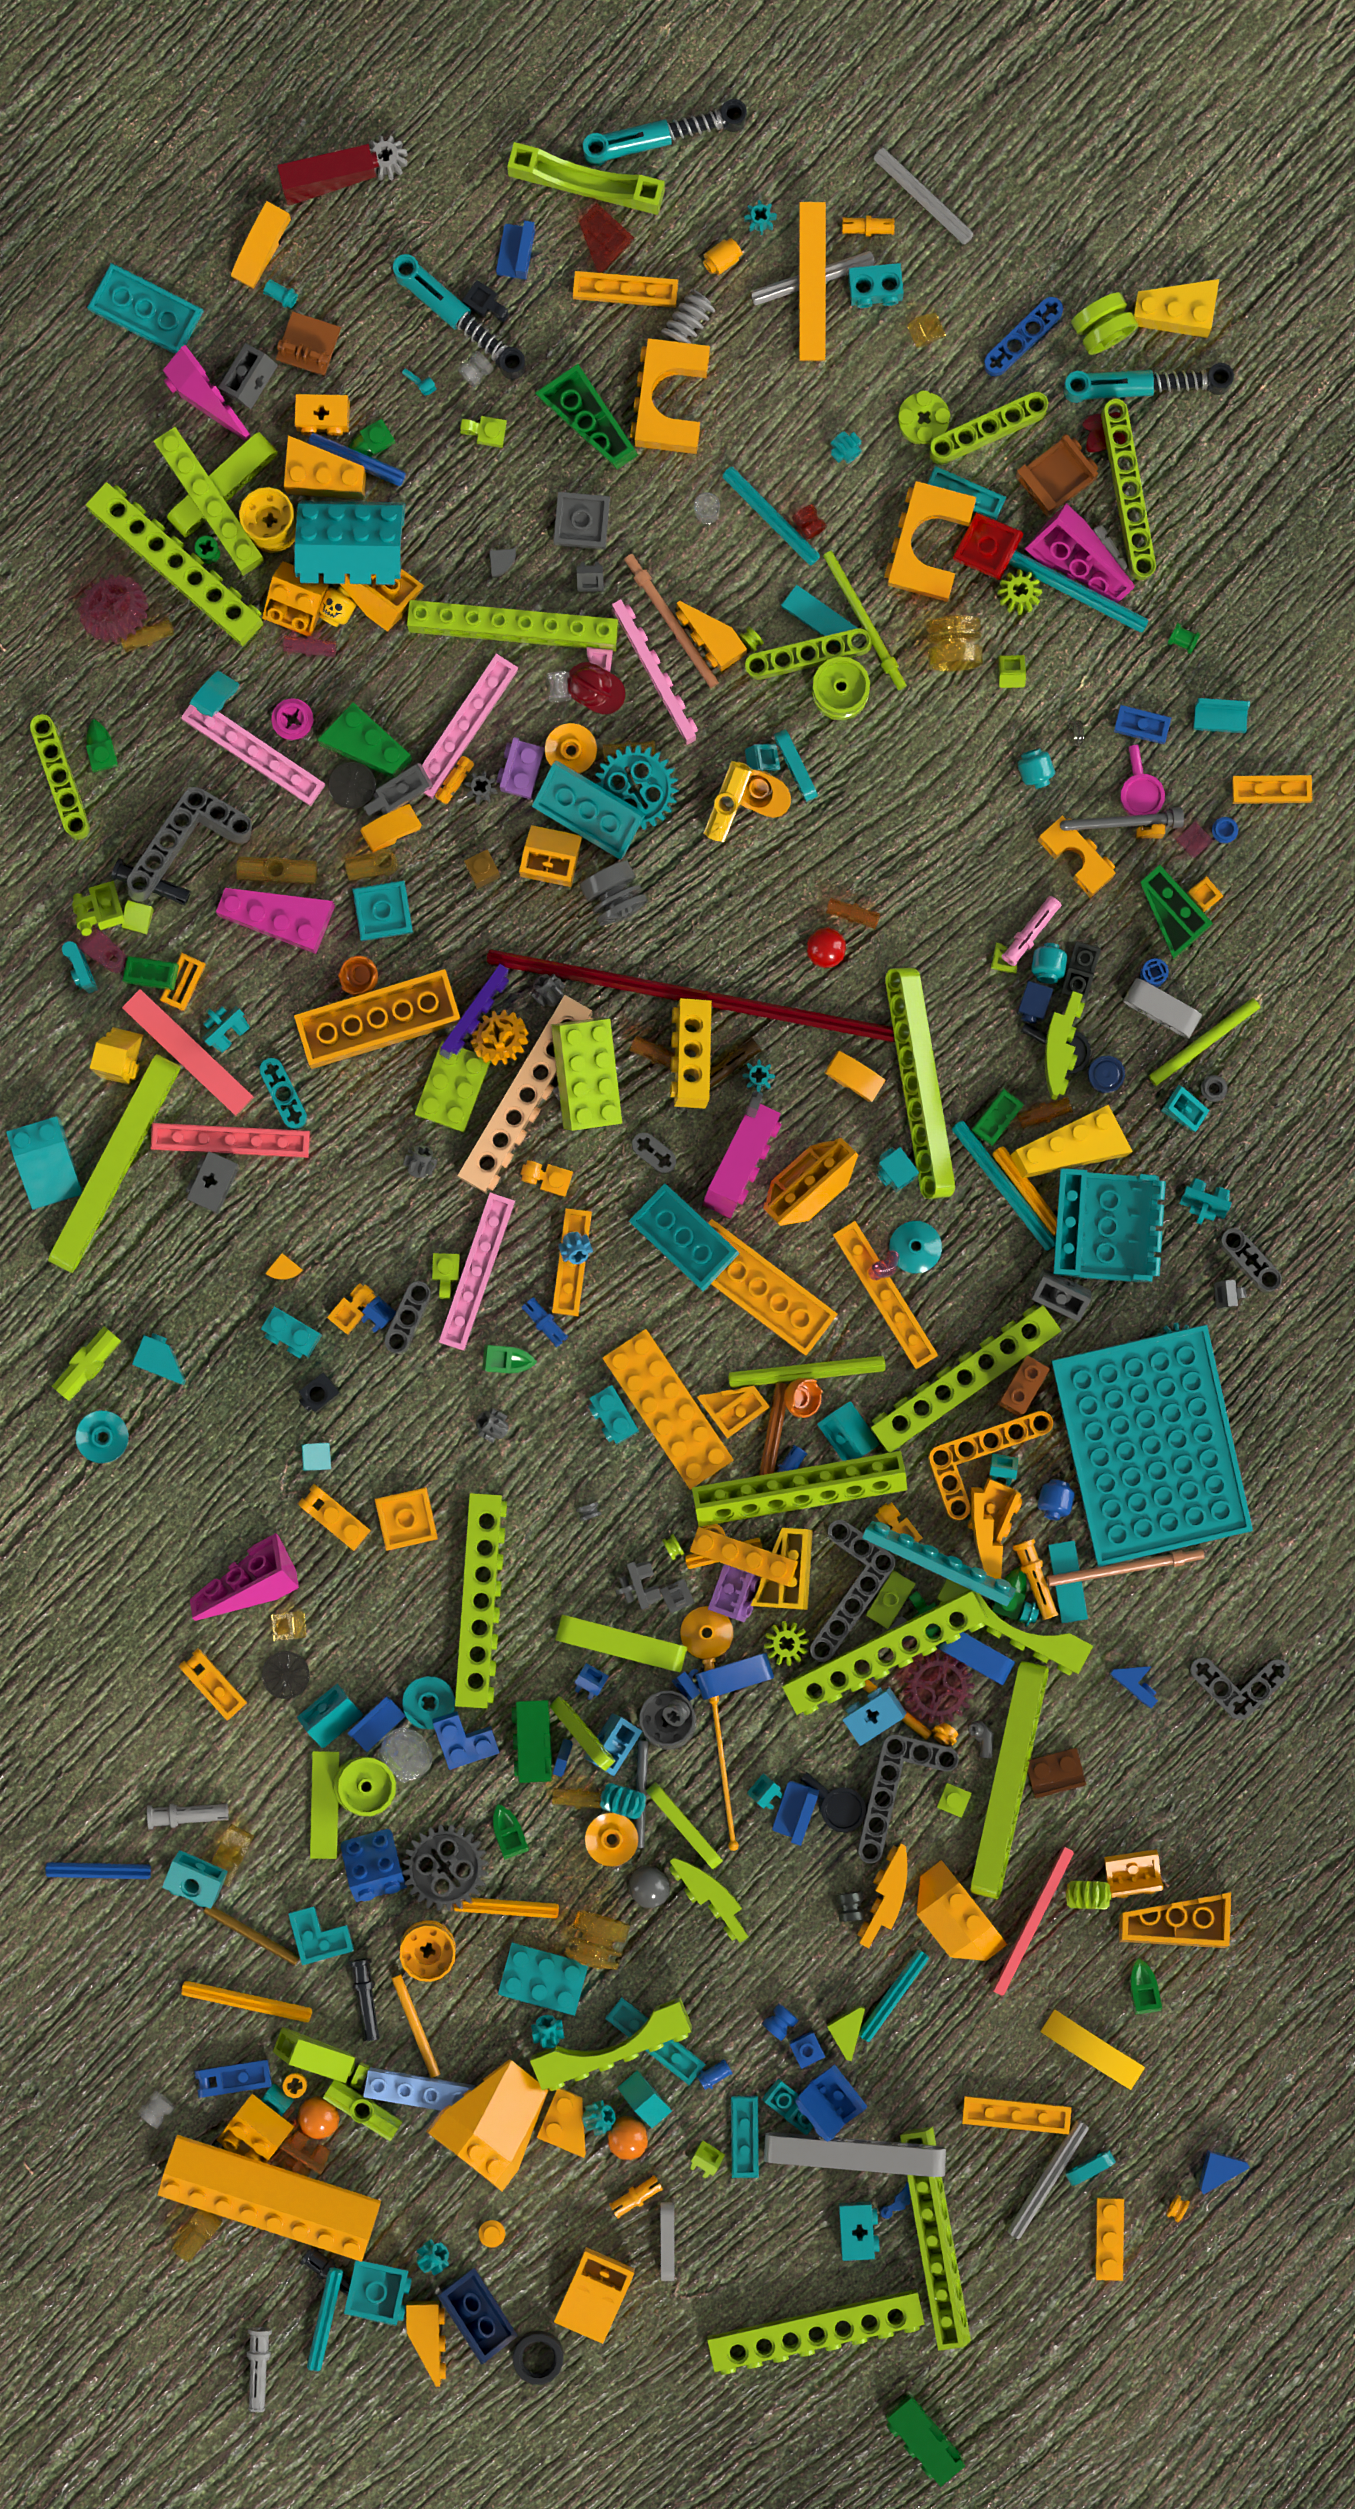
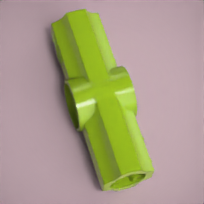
M104 1326L86 1347H82L69 1362L70 1366L52 1387L70 1401L87 1381H91L105 1365L104 1361L122 1341Z
M334 2080L323 2099L351 2116L355 2122L362 2123L388 2141L392 2140L403 2122L375 2104L372 2099L364 2098L363 2095L341 2081ZM359 2103L367 2104L370 2108V2114L365 2117L359 2116L356 2112V2105Z

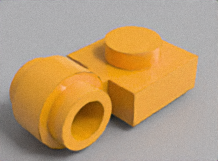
M527 1160L526 1165L523 1164L520 1173L522 1175L521 1181L536 1185L537 1181L541 1180L540 1190L566 1197L573 1175L572 1171L548 1164L546 1172H543L541 1170L542 1164Z
M359 1283L350 1294L353 1297L352 1302L350 1303L346 1298H343L327 1318L349 1335L365 1315L358 1308L366 1307L367 1304L376 1298L373 1294L374 1291L367 1285L363 1286Z
M892 1502L888 1505L885 1503L877 1509L879 1512L875 1516L880 1522L892 1526L891 1530L899 1534H908L916 1542L923 1539L907 1517L898 1522L897 1517L901 1514Z

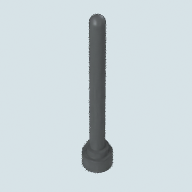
M1172 807L1161 814L1064 820L1060 823V828L1063 831L1152 824H1165V826H1169L1171 829L1182 828L1184 813L1181 807Z

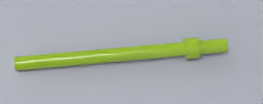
M832 551L823 555L863 629L868 632L872 640V645L882 661L881 667L885 674H889L897 690H902L907 684L898 670L899 665L896 659L890 656Z

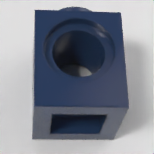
M1028 981L1017 1012L1018 1015L1022 1016L1021 1020L1036 1024L1037 1021L1042 1022L1053 989Z

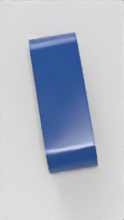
M964 1632L960 1633V1639L950 1644H946L944 1641L936 1646L939 1650L1002 1686L1016 1663Z
M767 1652L695 1674L703 1700L774 1678Z

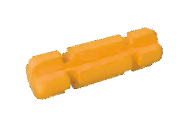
M465 756L459 759L457 762L458 767L452 769L443 782L444 787H440L435 794V797L444 804L449 803L453 797L451 795L452 792L455 793L467 777L465 773H469L474 767L473 761Z

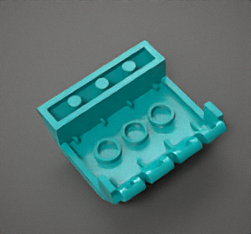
M301 500L298 503L295 534L296 577H300V583H319V573H324V584H345V574H350V584H371L372 574H376V585H395V579H401L400 551L402 526H404L405 502Z
M1061 1168L1053 1274L1075 1278L1127 1282H1152L1153 1276H1160L1161 1258L1154 1257V1253H1161L1162 1231H1156V1226H1163L1164 1205L1157 1204V1201L1165 1200L1166 1181H1159V1176L1140 1174L1139 1176L1089 1173L1087 1170Z

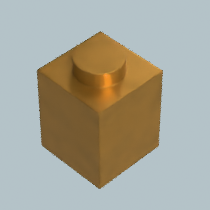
M488 849L464 860L465 866L477 889L501 878Z

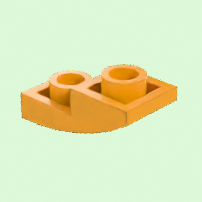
M407 804L372 821L361 828L360 831L371 851L375 852L395 844L396 840L400 837L420 830L422 825L411 805Z
M841 1051L836 1052L824 1072L840 1085L849 1087L868 1102H873L886 1081L880 1075Z

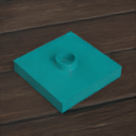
M405 881L353 889L361 941L413 933Z

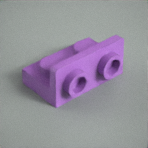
M516 737L513 738L512 744L507 743L504 752V758H507L505 768H500L497 777V783H500V790L531 799L545 748L519 741V738Z
M724 1564L708 1610L745 1622L746 1618L752 1613L753 1606L750 1605L759 1588L761 1577Z

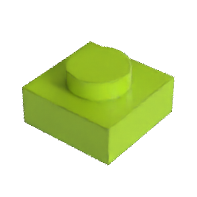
M946 1783L937 1808L962 1818L972 1793Z

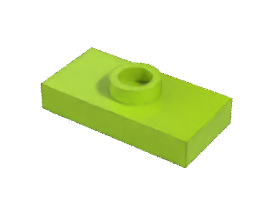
M893 1570L866 1613V1616L889 1629L914 1588L915 1583Z

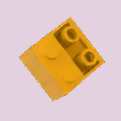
M283 561L272 576L262 619L311 637L321 614L319 612L320 604L330 584H324V577L320 575L319 583H300V577H296L295 566Z
M531 825L520 865V877L572 887L582 836Z
M251 2094L218 2137L217 2141L230 2152L267 2163L294 2126L255 2095Z

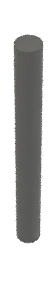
M638 1741L636 1791L644 1793L646 1796L649 1741ZM646 1805L640 1818L635 1819V1828L638 1833L637 1848H644Z

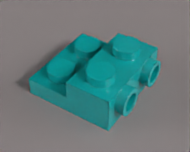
M355 2260L344 2314L396 2326L397 2321H403L406 2305L401 2303L403 2294H409L412 2278L407 2277L408 2271Z

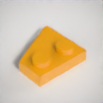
M755 1386L703 1394L697 1397L727 1439L770 1408Z
M562 2088L557 2089L537 2138L584 2158L586 2148L585 2130L582 2121V2097Z

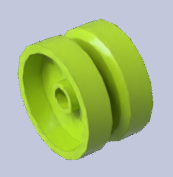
M1119 292L1109 294L1093 302L1071 320L1078 335H1086L1082 344L1089 355L1098 354L1124 340L1138 328L1139 324L1134 315L1130 312H1124L1127 303Z
M835 657L827 660L818 668L814 675L812 697L815 706L823 715L833 720H847L855 717L864 709L868 701L870 690L868 673L859 662L849 657ZM839 685L840 688L846 687V689L844 691H839L836 687Z
M358 1756L347 1760L338 1769L334 1777L333 1790L337 1801L345 1810L359 1816H374L382 1813L391 1805L396 1793V1781L393 1772L385 1763L375 1758ZM363 1782H369L366 1786L368 1790L366 1792L361 1789Z

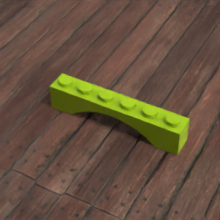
M516 142L513 144L507 166L509 177L655 215L659 214L665 192V181L643 175L617 174L591 169L560 159L539 148Z
M176 427L155 439L154 444L194 501L242 576L264 563L262 555L250 537L247 536L242 525Z
M946 1578L936 1599L941 1601L940 1604L970 1589ZM975 1592L988 1616L987 1620L984 1621V1624L988 1626L986 1632L997 1638H1000L1003 1634L1011 1639L1010 1645L1022 1651L1025 1647L1033 1650V1657L1046 1664L1048 1660L1057 1663L1056 1669L1071 1676L1072 1672L1079 1674L1093 1645L1070 1633L1040 1636L1016 1629L1001 1620L988 1607L982 1596Z
M681 1997L656 2006L649 2019L636 2033L615 2046L591 2051L571 2050L555 2046L532 2055L530 2062L542 2091L548 2088L550 2091H554L563 2087L565 2081L573 2078L575 2081H580L590 2075L589 2072L599 2069L600 2072L608 2070L614 2066V2062L621 2059L624 2062L631 2061L639 2056V2052L648 2049L649 2052L659 2050L664 2047L663 2043L672 2039L674 2042L682 2041L689 2037L688 2033L692 2030V2024Z

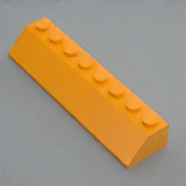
M181 2135L176 2136L158 2191V2196L361 2262L381 2204V2200Z

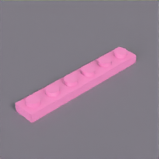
M622 600L613 603L612 610L686 745L696 741L695 732L698 729L691 717L687 719L682 710L685 709V705L680 696L673 695L670 689L673 686L670 677L666 672L662 674L657 666L661 662L654 649L649 651L645 642L648 641L644 630L642 627L637 628L633 619L636 617L630 605L624 606Z
M498 654L494 656L422 764L433 787L423 793L433 799L518 671L517 666Z
M190 704L181 717L184 722L309 806H312L325 787V783L219 712L210 717L209 715L201 714L196 707Z
M493 1193L489 1194L439 1343L465 1351L515 1204L514 1200Z

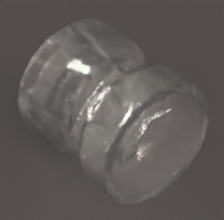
M477 350L470 356V360L467 363H462L457 368L463 378L473 387L481 383V378L484 375H489L494 370L491 363Z
M705 492L696 498L694 514L699 522L711 524L718 519L720 515V501L715 494Z
M155 2091L150 2096L151 2103L143 2105L139 2109L138 2114L148 2124L158 2129L163 2123L164 2114L169 2115L175 2109V2106L164 2095Z

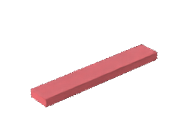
M141 989L122 1007L235 1116L254 1098Z
M152 1123L151 1150L202 1153L210 1151L222 1154L309 1158L310 1131Z
M1064 1846L1062 1847L992 1989L995 1993L1001 1996L1005 1994L1074 1854L1072 1850Z

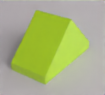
M859 2005L827 2024L844 2057L849 2061H852L865 2011L864 2006Z

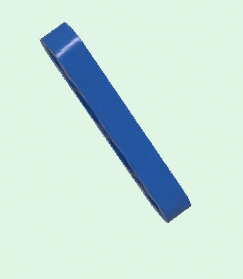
M1055 297L1044 299L987 354L984 362V369L987 374L994 377L1004 374L1059 321L1063 313V304L1059 299ZM1046 306H1056V315L1050 313L1045 318V322L1048 323L1045 325L1041 317L1046 313ZM1032 321L1036 322L1040 326V331L1037 334H1029L1025 328L1026 324ZM1016 339L1020 341L1022 348L1018 352H1011L1007 348L1008 341ZM1002 349L1006 356L1000 363L1001 368L999 369L997 366L991 368V359L998 360L1002 356V352L999 350Z

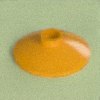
M568 723L558 726L549 734L545 743V756L550 766L555 761H558L578 774L588 770L594 763L597 755V744L594 736L587 728L579 724ZM569 747L576 749V753L572 756L566 753Z
M709 1606L699 1607L691 1611L681 1625L680 1635L683 1645L687 1647V1651L700 1659H711L721 1656L730 1647L733 1639V1626L729 1617L708 1610ZM710 1628L712 1630L711 1637L704 1638L702 1630Z
M605 1813L595 1818L588 1826L585 1835V1845L589 1855L599 1864L619 1866L630 1860L636 1852L638 1833L634 1824L627 1817L616 1813ZM609 1834L616 1835L617 1842L615 1844L607 1842Z

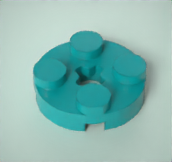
M426 1676L414 1680L406 1688L403 1695L405 1716L409 1722L418 1728L434 1729L432 1719L455 1711V1696L452 1688L447 1682L438 1677ZM423 1697H435L434 1704L436 1707L425 1710L423 1708Z

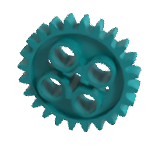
M628 745L626 746L625 754L619 748L616 750L617 758L611 754L607 756L610 764H600L605 771L596 773V776L602 780L595 784L623 801L628 798L634 799L637 803V809L646 814L640 824L642 829L645 830L647 829L648 821L652 826H656V817L663 821L666 819L663 811L669 813L673 811L668 803L677 802V799L671 795L672 793L679 792V788L672 786L679 779L670 776L675 767L666 768L669 762L668 758L662 762L659 760L661 756L660 751L653 756L651 755L652 747L650 746L645 752H642L641 745H637L635 752H633L631 746ZM644 763L647 765L649 773L646 777H641L637 774V764ZM626 766L630 768L634 782L636 784L641 783L642 785L639 792L648 805L647 809L643 807L638 791L633 792L631 790L634 783L625 770ZM614 775L624 777V788H617L613 784ZM649 787L659 789V800L649 798Z

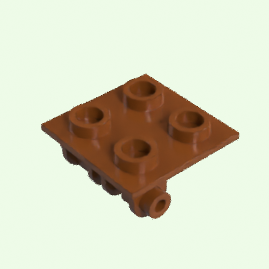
M292 311L283 339H280L278 342L277 350L279 351L276 360L325 376L341 327Z

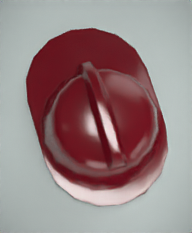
M590 662L579 663L568 673L566 686L569 695L583 706L600 714H611L619 710L623 705L626 697L625 687L622 681L614 674Z

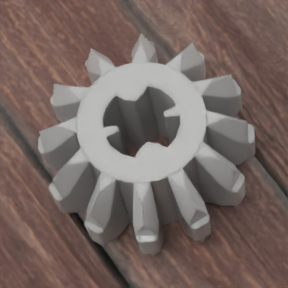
M380 135L378 137V144L372 140L369 142L370 152L376 151L379 167L374 168L375 173H378L379 180H383L384 176L388 175L389 180L392 181L394 179L393 173L401 175L403 173L401 167H406L408 164L407 160L404 159L408 156L407 150L402 149L403 144L400 140L394 143L393 136L390 135L387 141H384L383 136ZM383 155H388L389 160L384 161Z

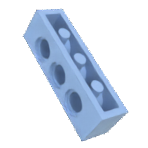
M370 2067L367 2074L364 2098L442 2111L448 2105L452 2106L464 2097L462 2094L469 2089L472 2091L475 2085Z

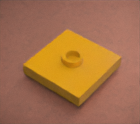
M427 1487L375 1499L386 1551L438 1539Z

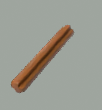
M779 1382L775 1385L759 1476L772 1474L775 1470L786 1410L784 1393L788 1387L786 1383Z

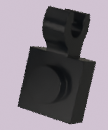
M478 280L475 281L462 300L463 304L482 317H485L490 312L495 318L504 323L510 315L508 313L509 310L505 306L496 302L499 297L498 293Z

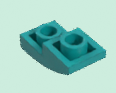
M217 671L199 689L190 704L196 707L201 714L213 717L223 708L226 700L237 692L240 684Z
M778 2078L762 2100L782 2115L789 2123L807 2135L814 2126L797 2107L795 2099L799 2094Z

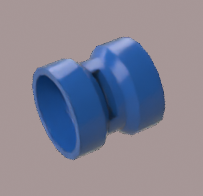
M1150 959L1141 969L1140 978L1155 987H1159L1168 977V966L1161 959Z
M778 2003L774 2008L775 2016L766 2017L761 2024L782 2041L787 2036V2026L794 2027L799 2020Z

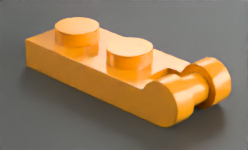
M313 1484L309 1489L311 1492L305 1499L301 1498L297 1504L355 1551L371 1530L316 1484ZM320 1498L324 1505L318 1511L313 1505Z
M197 1648L187 1662L184 1660L178 1666L228 1721L248 1702L213 1665L208 1657ZM201 1663L205 1670L197 1675L194 1669Z

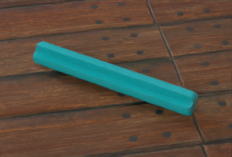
M921 1950L915 1952L860 2029V2038L866 2042L872 2040L929 1960V1956Z
M330 2268L327 2274L307 2368L312 2371H320L322 2368L343 2271L338 2268Z

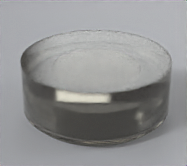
M1081 720L1069 721L1068 735L1071 746H1081L1083 744L1084 728Z

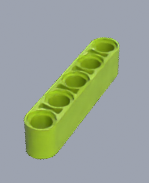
M1041 392L1030 393L937 436L931 442L929 452L931 460L939 465L947 464L1044 418L1048 408L1047 397ZM1038 402L1043 409L1037 412L1030 409L1029 404ZM1015 413L1019 420L1017 422H1009L1005 415ZM987 423L992 424L995 427V431L993 433H986L983 431L982 426ZM966 434L971 437L972 442L963 444L959 441L958 437ZM943 445L947 447L949 452L945 455H939L936 453L935 447Z
M258 432L212 472L209 478L225 502H228L276 457L278 451ZM189 494L167 515V519L184 537L190 536L206 522V519Z
M861 628L852 629L754 653L746 659L745 668L753 679L762 680L820 666L827 660L835 657L853 658L864 655L870 651L872 640L866 630ZM857 636H864L867 642L864 647L856 648L852 645L853 639ZM838 642L841 644V649L837 654H829L827 652V647L830 643ZM807 648H812L816 652L815 657L810 661L802 658V652ZM786 654L790 656V662L787 666L780 667L776 664L779 655ZM754 661H763L765 667L762 672L754 673L751 671V665Z
M37 715L31 720L30 730L63 827L73 839H84L89 834L90 824L57 727L47 715ZM42 723L50 724V728L45 734L37 732L39 725ZM49 748H58L56 757L46 758V751ZM61 771L66 773V779L63 782H54L56 773ZM73 796L75 798L72 806H62V801L65 797ZM74 821H82L83 827L80 831H71L70 827Z
M561 1615L555 1638L556 1641L679 1673L682 1671L687 1651L686 1646L566 1615Z

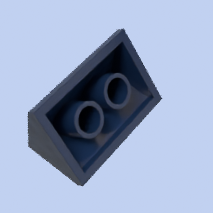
M475 2268L439 2290L437 2296L481 2365L518 2337Z

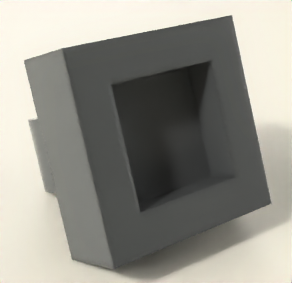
M581 562L580 566H577L578 592L604 591L603 565L595 562V566H585V562Z
M1224 1280L1214 1283L1217 1309L1238 1306L1237 1299L1247 1298L1246 1287L1236 1288L1235 1280Z
M684 1579L660 1589L671 1614L695 1603Z

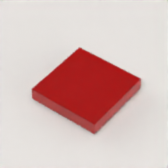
M976 512L953 559L960 564L1000 580L1023 537V533L1020 530Z

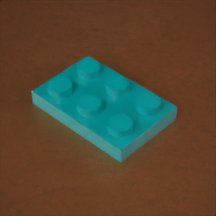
M512 1942L498 1995L575 2016L589 1963Z

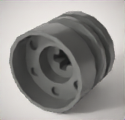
M622 861L609 866L587 878L579 885L588 902L600 899L601 902L592 909L594 915L603 913L597 918L600 926L620 922L635 914L648 902L645 894L636 896L642 891L640 885L629 888L627 886L636 878L628 861Z
M660 1691L651 1695L643 1704L640 1711V1726L646 1739L653 1746L663 1750H675L684 1746L693 1737L696 1729V1715L691 1702L682 1694L674 1691ZM671 1700L683 1701L690 1709L689 1717L681 1726L668 1725L667 1728L663 1727L664 1708L668 1706Z

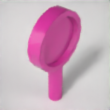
M1139 745L1129 746L1133 776L1122 787L1120 792L1121 805L1130 816L1156 814L1160 811L1165 801L1164 788L1156 777L1143 773Z

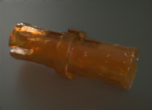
M830 897L826 909V914L848 920L847 923L853 924L855 922L876 929L881 913L858 907L859 904L857 903L852 905Z
M637 1035L629 1050L649 1059L650 1063H658L669 1069L671 1058L675 1057V1053L663 1048L662 1044L658 1043L656 1045Z
M1068 1096L1045 1104V1102L1040 1103L1037 1108L1018 1113L1022 1129L1044 1121L1049 1123L1053 1118L1072 1113L1073 1110L1071 1104H1069Z

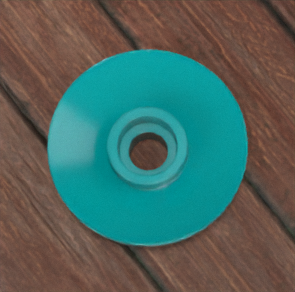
M910 1221L902 1224L894 1231L890 1239L889 1251L893 1262L903 1271L923 1273L930 1270L938 1262L942 1252V1242L939 1234L931 1225L921 1221ZM916 1241L921 1244L919 1251L912 1250L911 1244Z
M95 1411L88 1414L81 1420L76 1430V1444L80 1453L86 1459L95 1463H109L118 1459L128 1445L129 1434L125 1422L118 1415L109 1411ZM103 1432L108 1435L106 1442H100L99 1435Z

